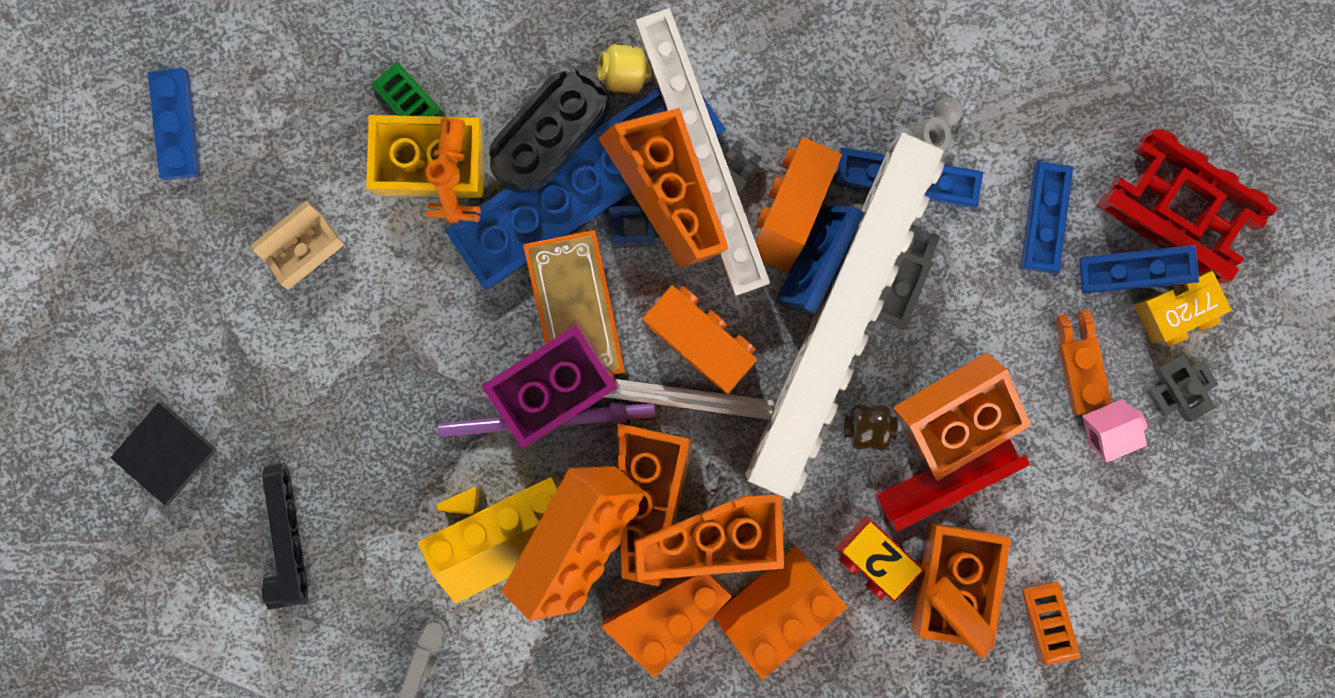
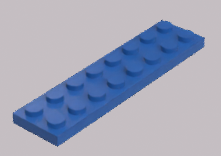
M659 87L601 125L546 186L528 193H518L505 189L479 206L481 214H476L480 216L479 222L459 220L458 223H454L445 229V232L485 291L527 264L523 244L571 235L609 210V207L615 206L633 194L598 138L614 124L667 111ZM702 95L716 136L719 137L725 133L726 129Z

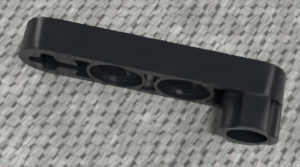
M285 463L265 466L262 478L277 575L264 577L261 591L263 603L266 604L267 610L306 604L308 601V583L289 469Z

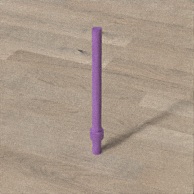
M625 402L610 403V407L584 409L560 426L612 421V425L617 423L626 424L627 420L656 417L655 405L651 403L626 405ZM502 417L438 423L439 437L510 431Z

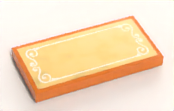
M596 229L523 244L545 344L576 324H581L612 374L624 373L625 367Z

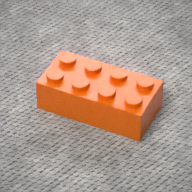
M615 466L569 468L501 592L529 621L575 613L580 610L587 601L586 595L591 586L602 575L604 571L603 565L610 553L620 544L621 534L625 527L638 513L639 503L645 492Z

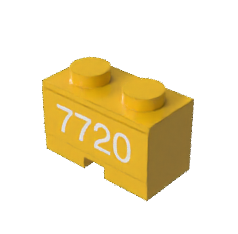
M1213 271L1198 274L1199 283L1172 286L1173 290L1163 294L1159 292L1133 304L1151 343L1166 342L1167 346L1180 343L1189 338L1188 331L1199 327L1200 331L1216 326L1222 322L1220 316L1232 311Z

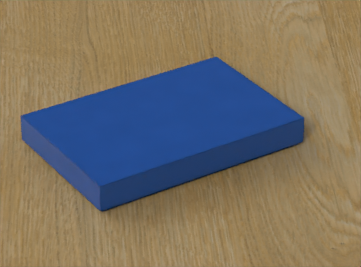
M822 206L805 245L776 298L777 303L786 308L816 314L865 212L854 206Z

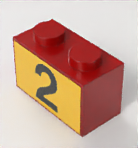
M866 516L836 546L843 554L838 560L854 575L860 570L868 577L869 581L865 586L880 600L887 595L895 603L924 571L915 560Z

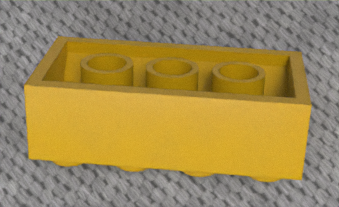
M555 474L417 542L433 577L454 603L460 602L509 578L560 486Z

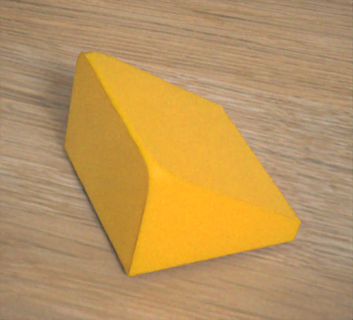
M481 484L438 503L436 510L467 515L476 513L479 510Z

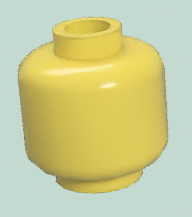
M613 44L608 47L606 52L600 53L597 77L599 78L598 81H603L606 90L637 94L644 83L650 82L652 68L650 62L646 61V55L642 48Z

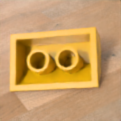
M369 115L366 189L377 196L439 197L435 186L427 178L426 168L431 161L438 159V157L434 156V151H437L439 147L441 118L443 117ZM447 117L449 121L451 118L465 121L461 148L464 160H457L456 166L460 171V178L456 186L453 187L456 197L484 198L485 159L481 119Z

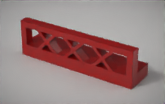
M1008 439L938 481L933 478L928 468L874 494L889 526L896 531H900L1030 466L1026 455L1017 454L1011 440Z

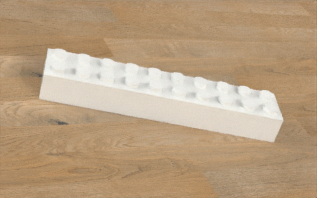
M903 132L890 144L861 209L865 213L812 320L775 404L772 418L768 420L745 472L749 482L788 499H791L793 492L799 494L808 475L807 472H804L806 462L809 457L815 459L823 441L818 436L824 423L828 425L831 423L838 408V404L833 402L839 389H846L852 377L853 370L848 368L853 356L861 355L867 343L868 335L864 334L866 326L871 320L876 321L882 309L884 301L879 299L881 292L886 286L890 287L897 275L899 266L894 265L896 258L901 252L905 253L912 241L914 232L909 230L911 224L916 218H921L928 205L929 197L924 196L926 190L932 183L936 184L943 171L945 163L941 162L940 159L944 150Z

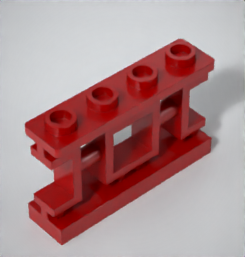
M1154 128L1141 137V143L1133 151L1148 161L1135 183L1132 185L1123 178L1115 180L1110 186L1109 192L1103 194L1096 207L1161 249L1196 245L1198 273L1213 271L1219 284L1232 282L1240 270L1236 266L1241 264L1244 257L1229 248L1244 224L1253 230L1264 228L1268 222L1266 221L1267 218L1274 215L1278 207L1269 202L1270 198L1265 193L1256 189H1249L1238 182V176L1231 171L1218 169L1209 163L1208 157L1202 152L1195 149H1187L1178 143V138L1173 133L1164 129L1158 130ZM1164 158L1180 168V170L1175 172L1170 182L1155 174ZM1183 184L1208 200V203L1194 224L1168 208ZM1146 186L1160 194L1151 211L1134 201L1140 197ZM1225 199L1242 208L1236 211L1230 222L1216 214ZM1208 226L1221 234L1212 250H1209L1195 240L1201 238Z

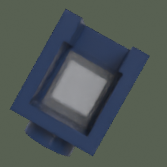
M640 205L609 207L612 249L655 247V237H659Z

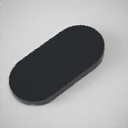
M574 69L575 72L566 73V71L556 73L539 88L495 137L490 146L489 165L492 174L503 187L513 192L528 193L546 186L601 126L608 114L609 97L602 81H598L599 78L595 74L583 69Z

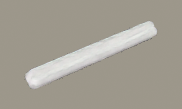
M619 379L616 380L620 386L605 396L607 398L761 419H771L774 409L773 401Z

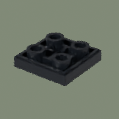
M158 402L110 458L165 506L169 505L217 449L165 403Z

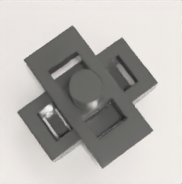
M1180 354L1170 362L1155 369V373L1161 382L1148 389L1147 392L1157 403L1161 416H1167L1173 411L1178 410L1185 421L1193 422L1216 408L1207 391L1219 384L1204 360L1190 364L1185 355ZM1197 371H1200L1205 382H1201L1198 375L1196 374ZM1165 390L1168 391L1173 401H1169L1164 393ZM1198 401V403L1193 405L1192 407L1189 406L1193 402Z

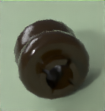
M855 405L852 408L851 416L845 415L844 438H851V445L855 449L861 450L871 447L877 450H886L889 447L890 439H897V417H891L890 409L884 405L874 407Z

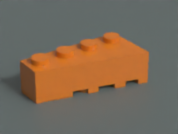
M680 108L614 124L598 138L679 268L711 259L729 249Z
M617 423L619 437L618 468L645 492L639 503L638 513L628 522L621 534V578L658 587L664 582V578L636 580L635 541L676 524L694 439Z

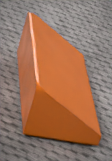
M946 577L942 578L925 593V597L967 646L980 658H985L989 653L994 638L993 630L951 581Z

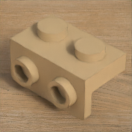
M306 201L251 244V248L254 253L266 262L280 285L289 290L339 250L344 243L328 220Z

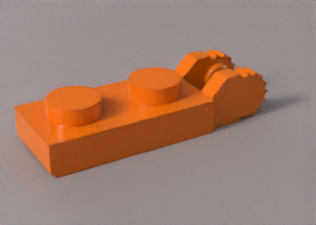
M1088 309L1078 312V323L1082 340L1073 341V330L1067 314L1056 316V327L1060 341L1058 349L1073 415L1090 413L1112 404L1098 337H1095V325L1091 312Z

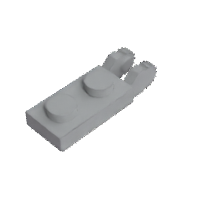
M443 617L432 619L433 621L425 625L426 627L420 636L399 698L426 697V693L421 692L425 678L431 679L437 666L438 658L433 657L434 651L445 643L448 636L446 633L449 632L448 628H450L448 627L449 623Z

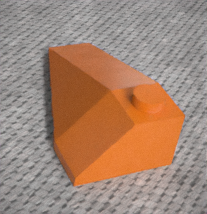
M776 493L742 496L636 540V580L784 569L782 496Z

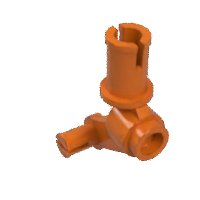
M447 117L441 118L439 147L437 151H434V156L438 157V159L431 161L426 168L427 178L435 186L442 203L429 202L427 208L432 210H427V216L429 218H444L449 223H458L459 220L479 222L480 216L476 214H481L479 206L460 205L453 190V187L456 186L460 178V171L456 166L457 160H464V155L461 154L465 126L464 120L451 118L449 121Z

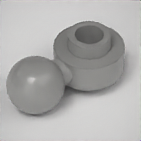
M953 97L940 99L934 107V117L921 120L916 125L914 138L946 151L951 140L949 126L956 124L963 114L961 103Z

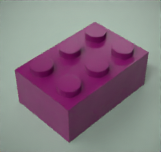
M576 324L483 384L482 388L520 447L524 449L616 390L620 385L581 324Z

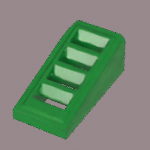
M398 61L371 84L398 116H413L425 104L429 108L420 116H446L443 110ZM400 74L403 79L389 92H386L383 87ZM409 84L411 89L395 102L393 97ZM418 94L420 99L404 112L402 107Z

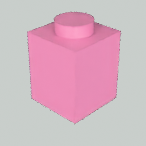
M1123 399L1082 416L1088 444L1106 463L1147 446L1144 430L1147 429V423L1143 414L1138 409L1134 410Z

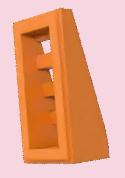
M1054 581L1022 588L1038 661L1044 665H1051L1080 658L1078 644L1059 582ZM1053 597L1054 602L1037 606L1034 599ZM1056 611L1057 617L1043 620L1039 618V614ZM1059 626L1060 632L1044 635V629ZM1063 642L1064 645L1053 649L1048 648L1049 644Z

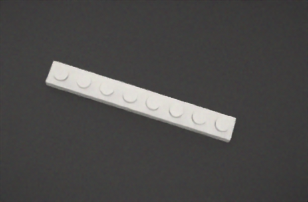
M670 8L635 20L667 111L680 108L729 247L728 250L719 255L734 296L736 297L769 285L768 275Z

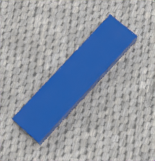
M841 147L839 153L842 154V157L837 166L834 185L870 191L885 155ZM944 165L936 184L932 183L924 196L929 197V201L975 209L978 207L983 172Z

